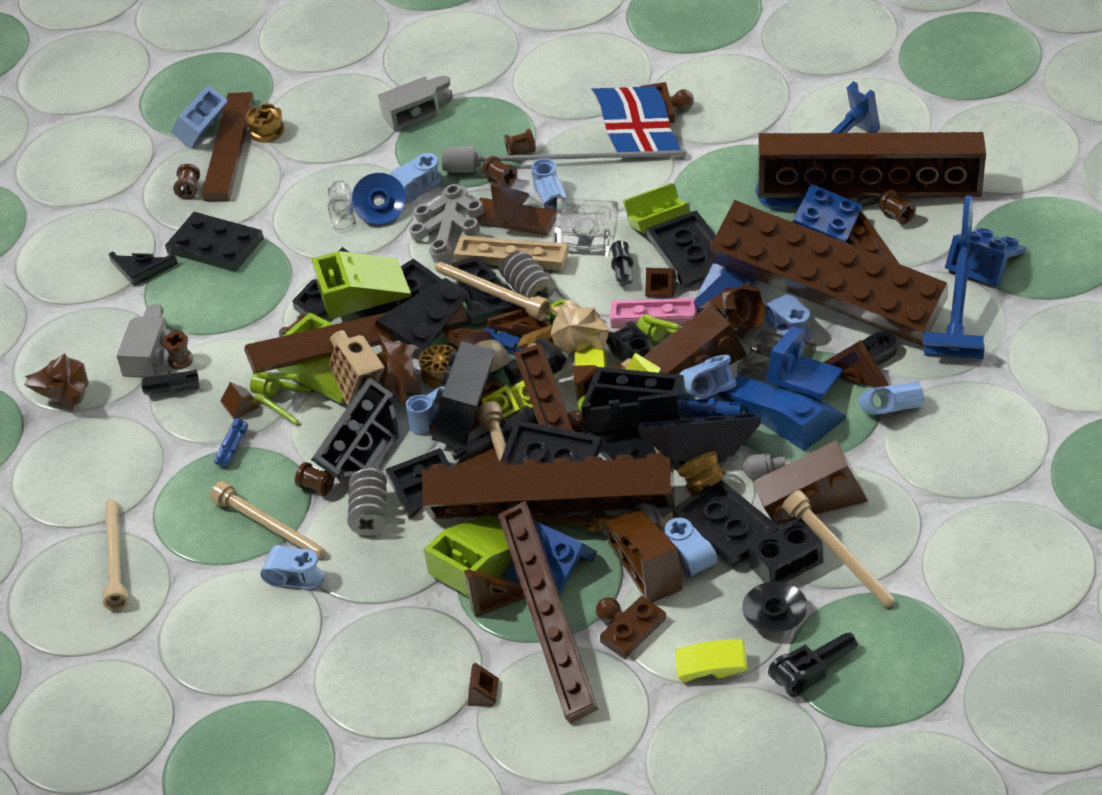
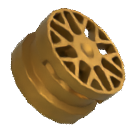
M261 104L260 108L252 107L246 113L245 119L249 127V135L256 142L265 143L277 140L285 132L281 109L279 107L275 108L274 104Z
M434 345L421 353L419 366L424 384L428 383L430 388L433 389L441 386L445 369L451 370L447 368L451 352H457L456 349L448 345Z
M715 451L704 453L688 461L677 471L679 476L685 477V487L689 494L704 490V487L716 484L723 479L721 474L723 476L726 475L724 467L718 464Z

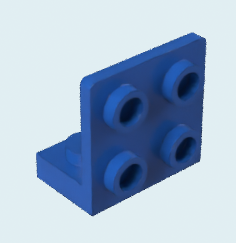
M811 184L793 219V223L846 243L862 205Z
M978 227L972 231L968 253V277L993 286L1001 285L1007 259L1025 253L1027 247L1019 245V240L1008 236L999 238L993 236V231ZM961 234L953 235L945 264V269L956 272L957 259L961 251Z
M792 326L771 350L766 382L775 384L781 389H791L803 393L807 397L822 399L841 377L843 369L802 356L805 348V342L802 341L804 329Z
M535 521L561 596L576 563H579L581 558L593 562L597 551L576 539ZM512 560L506 576L520 583Z

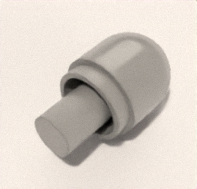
M766 453L749 456L743 464L744 473L751 479H758L785 466V456L771 458V454L766 455Z

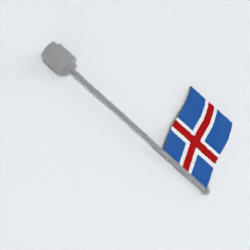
M655 86L591 88L601 107L606 132L616 152L496 157L500 161L682 156V158H685L687 150L685 148L681 150L671 130L664 101ZM449 146L448 149H442L443 171H449V173H475L476 167H481V162H485L490 156H481L480 151L475 150V146Z

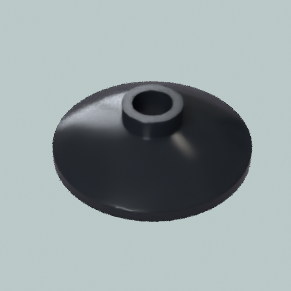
M780 581L766 582L754 587L747 593L742 605L743 615L746 621L758 630L770 633L784 632L794 628L804 619L807 612V601L802 591L792 584Z

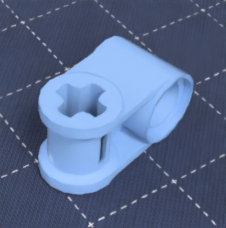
M432 153L421 154L412 161L395 168L390 173L404 187L407 201L416 199L430 189L436 188L442 182V175L437 170L438 158Z
M787 293L764 304L766 307L764 316L767 322L782 336L794 326L804 329L802 341L805 343L810 341L811 330L808 327L810 311L797 300L794 294Z
M715 356L703 363L683 370L679 375H684L686 394L704 399L716 393L734 388L737 382L731 375L729 367L731 362L730 356ZM697 379V386L694 389V381Z
M674 518L666 523L665 535L678 548L679 561L683 567L684 575L691 578L718 562L712 545L701 536L690 521L684 518Z
M281 545L271 548L260 572L262 580L275 587L284 586L312 590L320 586L324 579L322 570L317 567L318 558L313 550L289 548Z

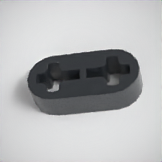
M877 332L862 340L877 366L894 357L897 352L896 337L890 332Z

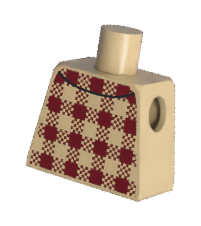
M341 330L330 337L334 350L329 366L348 406L369 377L379 383L384 366L364 336L358 335L349 338L346 332Z

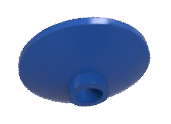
M372 173L364 176L357 182L352 192V206L355 213L360 219L372 225H385L395 221L402 214L406 205L404 187L399 180L386 173ZM381 198L384 200V203L381 206H377L374 201Z

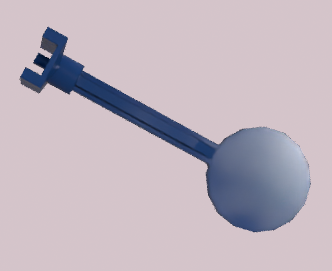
M853 81L846 87L850 111L845 115V119L830 133H848L854 126L868 133H877L881 128L875 92L869 90L866 94L859 92L858 83ZM756 183L755 191L758 198V184ZM758 198L762 205L772 210H788L797 207L804 199Z
M966 195L964 201L961 251L956 265L950 324L947 325L946 333L924 332V355L984 359V336L964 335L965 327L962 325L969 269L968 253L972 236V196Z

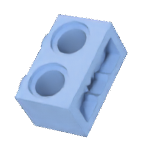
M207 85L178 117L171 134L192 148L221 116L228 100Z

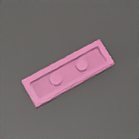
M695 298L611 301L610 324L611 328L625 327L628 321H633L637 324L640 317L648 314L657 319L685 325L697 315L698 307L693 303Z

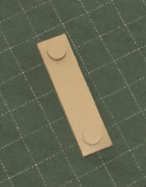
M460 236L454 251V260L459 262L479 257L486 265L500 266L501 261L506 256L527 252L543 269L563 270L569 248L568 243Z

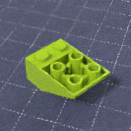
M342 251L311 258L317 285L329 319L411 297V292L398 258Z
M309 313L283 336L333 324ZM331 357L277 369L281 373L297 374L298 379L296 381L339 403L344 401L329 366Z
M489 514L443 530L423 549L428 574L468 597L464 570L470 569L499 578L508 570L513 560L500 520Z

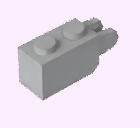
M442 75L430 80L422 77L378 94L381 114L393 131H398L436 116L439 112V105L453 99L452 90L448 89L451 86L450 77Z
M150 305L147 307L143 317H135L129 321L117 353L122 376L153 377L156 376L159 366L163 365L165 352L163 339L171 332L166 328L167 322L165 318H162L164 311L161 305Z

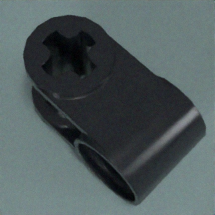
M633 321L626 322L625 327L615 332H608L606 344L613 355L620 358L623 362L632 358L635 353L644 357L652 350L650 337L640 330Z

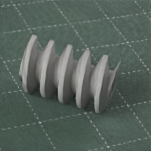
M527 252L508 255L501 261L499 272L516 293L528 298L540 296L545 299H549L555 291L554 280L544 272L543 268Z
M361 469L355 472L349 480L348 526L353 532L366 537L380 535L386 527L387 477L378 469Z

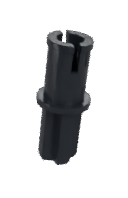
M617 240L611 245L613 255L611 267L615 271L616 281L619 282V286L625 287L626 284L633 282L631 270L633 259L629 255L628 243L623 241L622 248L621 240Z
M197 369L179 373L168 371L166 375L146 377L141 380L142 391L145 395L168 391L174 394L175 390L200 388Z

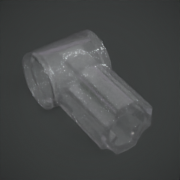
M343 181L333 182V185L328 188L329 202L327 207L330 221L335 232L345 233L356 226L352 206L351 185Z

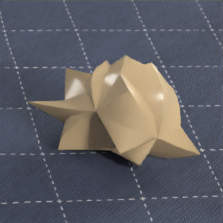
M564 300L562 306L551 307L556 316L551 336L553 337L554 344L560 351L562 350L569 354L573 350L581 352L590 346L603 350L610 329L597 316L595 307L581 308L577 302L572 300Z

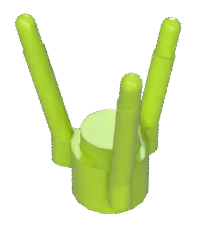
M648 314L640 317L636 324L640 330L650 337L651 343L661 341L666 332L673 334L680 328L678 324L657 319Z
M278 372L253 374L250 380V391L256 394L255 400L266 404L288 421L298 425V419L268 398L277 395L280 387L308 393L312 392V388L278 380L298 379L297 374Z

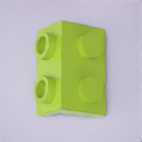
M673 183L623 200L629 226L640 232L642 231V233H647L646 228L691 212L689 204L678 198L677 190Z

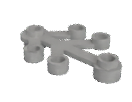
M449 185L442 191L440 199L429 206L422 204L414 209L418 222L409 227L413 240L424 239L428 233L440 226L438 237L431 243L429 249L432 260L435 263H446L453 257V250L449 243L453 223L460 227L467 236H473L480 231L476 217L484 213L482 202L467 198L468 192L463 185ZM445 207L443 212L431 219L433 214ZM457 208H464L472 218L464 217L456 211Z

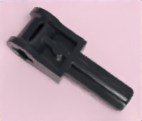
M849 632L840 635L814 651L805 644L789 654H782L775 658L768 668V675L773 680H778L785 687V692L790 697L799 696L809 686L826 677V665L856 649L858 642L855 639V635Z

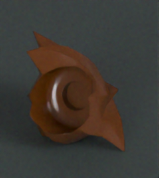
M750 281L740 287L725 288L719 295L699 307L704 310L711 304L731 325L736 336L741 339L744 338L746 332L754 331L761 327L766 310L759 289L754 286L750 287Z
M378 332L382 352L376 355L384 366L380 378L382 387L394 393L406 408L407 394L414 396L422 395L412 361L414 351L420 349L415 345L405 344V342L391 341Z
M64 353L55 360L50 361L45 368L25 376L27 381L24 385L47 397L51 402L61 403L73 410V406L82 401L89 380L85 364L67 357Z

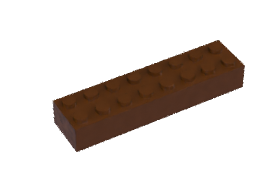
M758 133V198H804L811 184L842 197H883L889 190L896 191L899 197H965L966 195L982 197L986 161L984 133Z
M734 200L709 247L712 262L890 332L921 346H924V332L932 331L948 298V285L945 281L737 200Z
M661 453L647 454L646 458L633 459L632 455L615 456V460H603L602 457L590 456L584 458V461L572 462L569 458H557L553 460V463H541L540 460L530 459L522 461V464L510 465V462L495 461L492 462V466H479L478 463L470 462L461 464L459 468H449L446 464H434L430 466V469H422V506L432 520L474 518L487 514L495 517L524 501L530 506L533 515L591 512L597 510H634L636 505H641L642 503L653 504L658 509L674 508V470L670 457H664V454Z

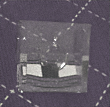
M557 197L554 243H568V254L610 256L611 245L614 242L617 231L618 202L613 200Z

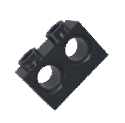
M802 519L785 525L780 530L748 545L750 567L764 583L771 581L787 582L824 563L822 540Z

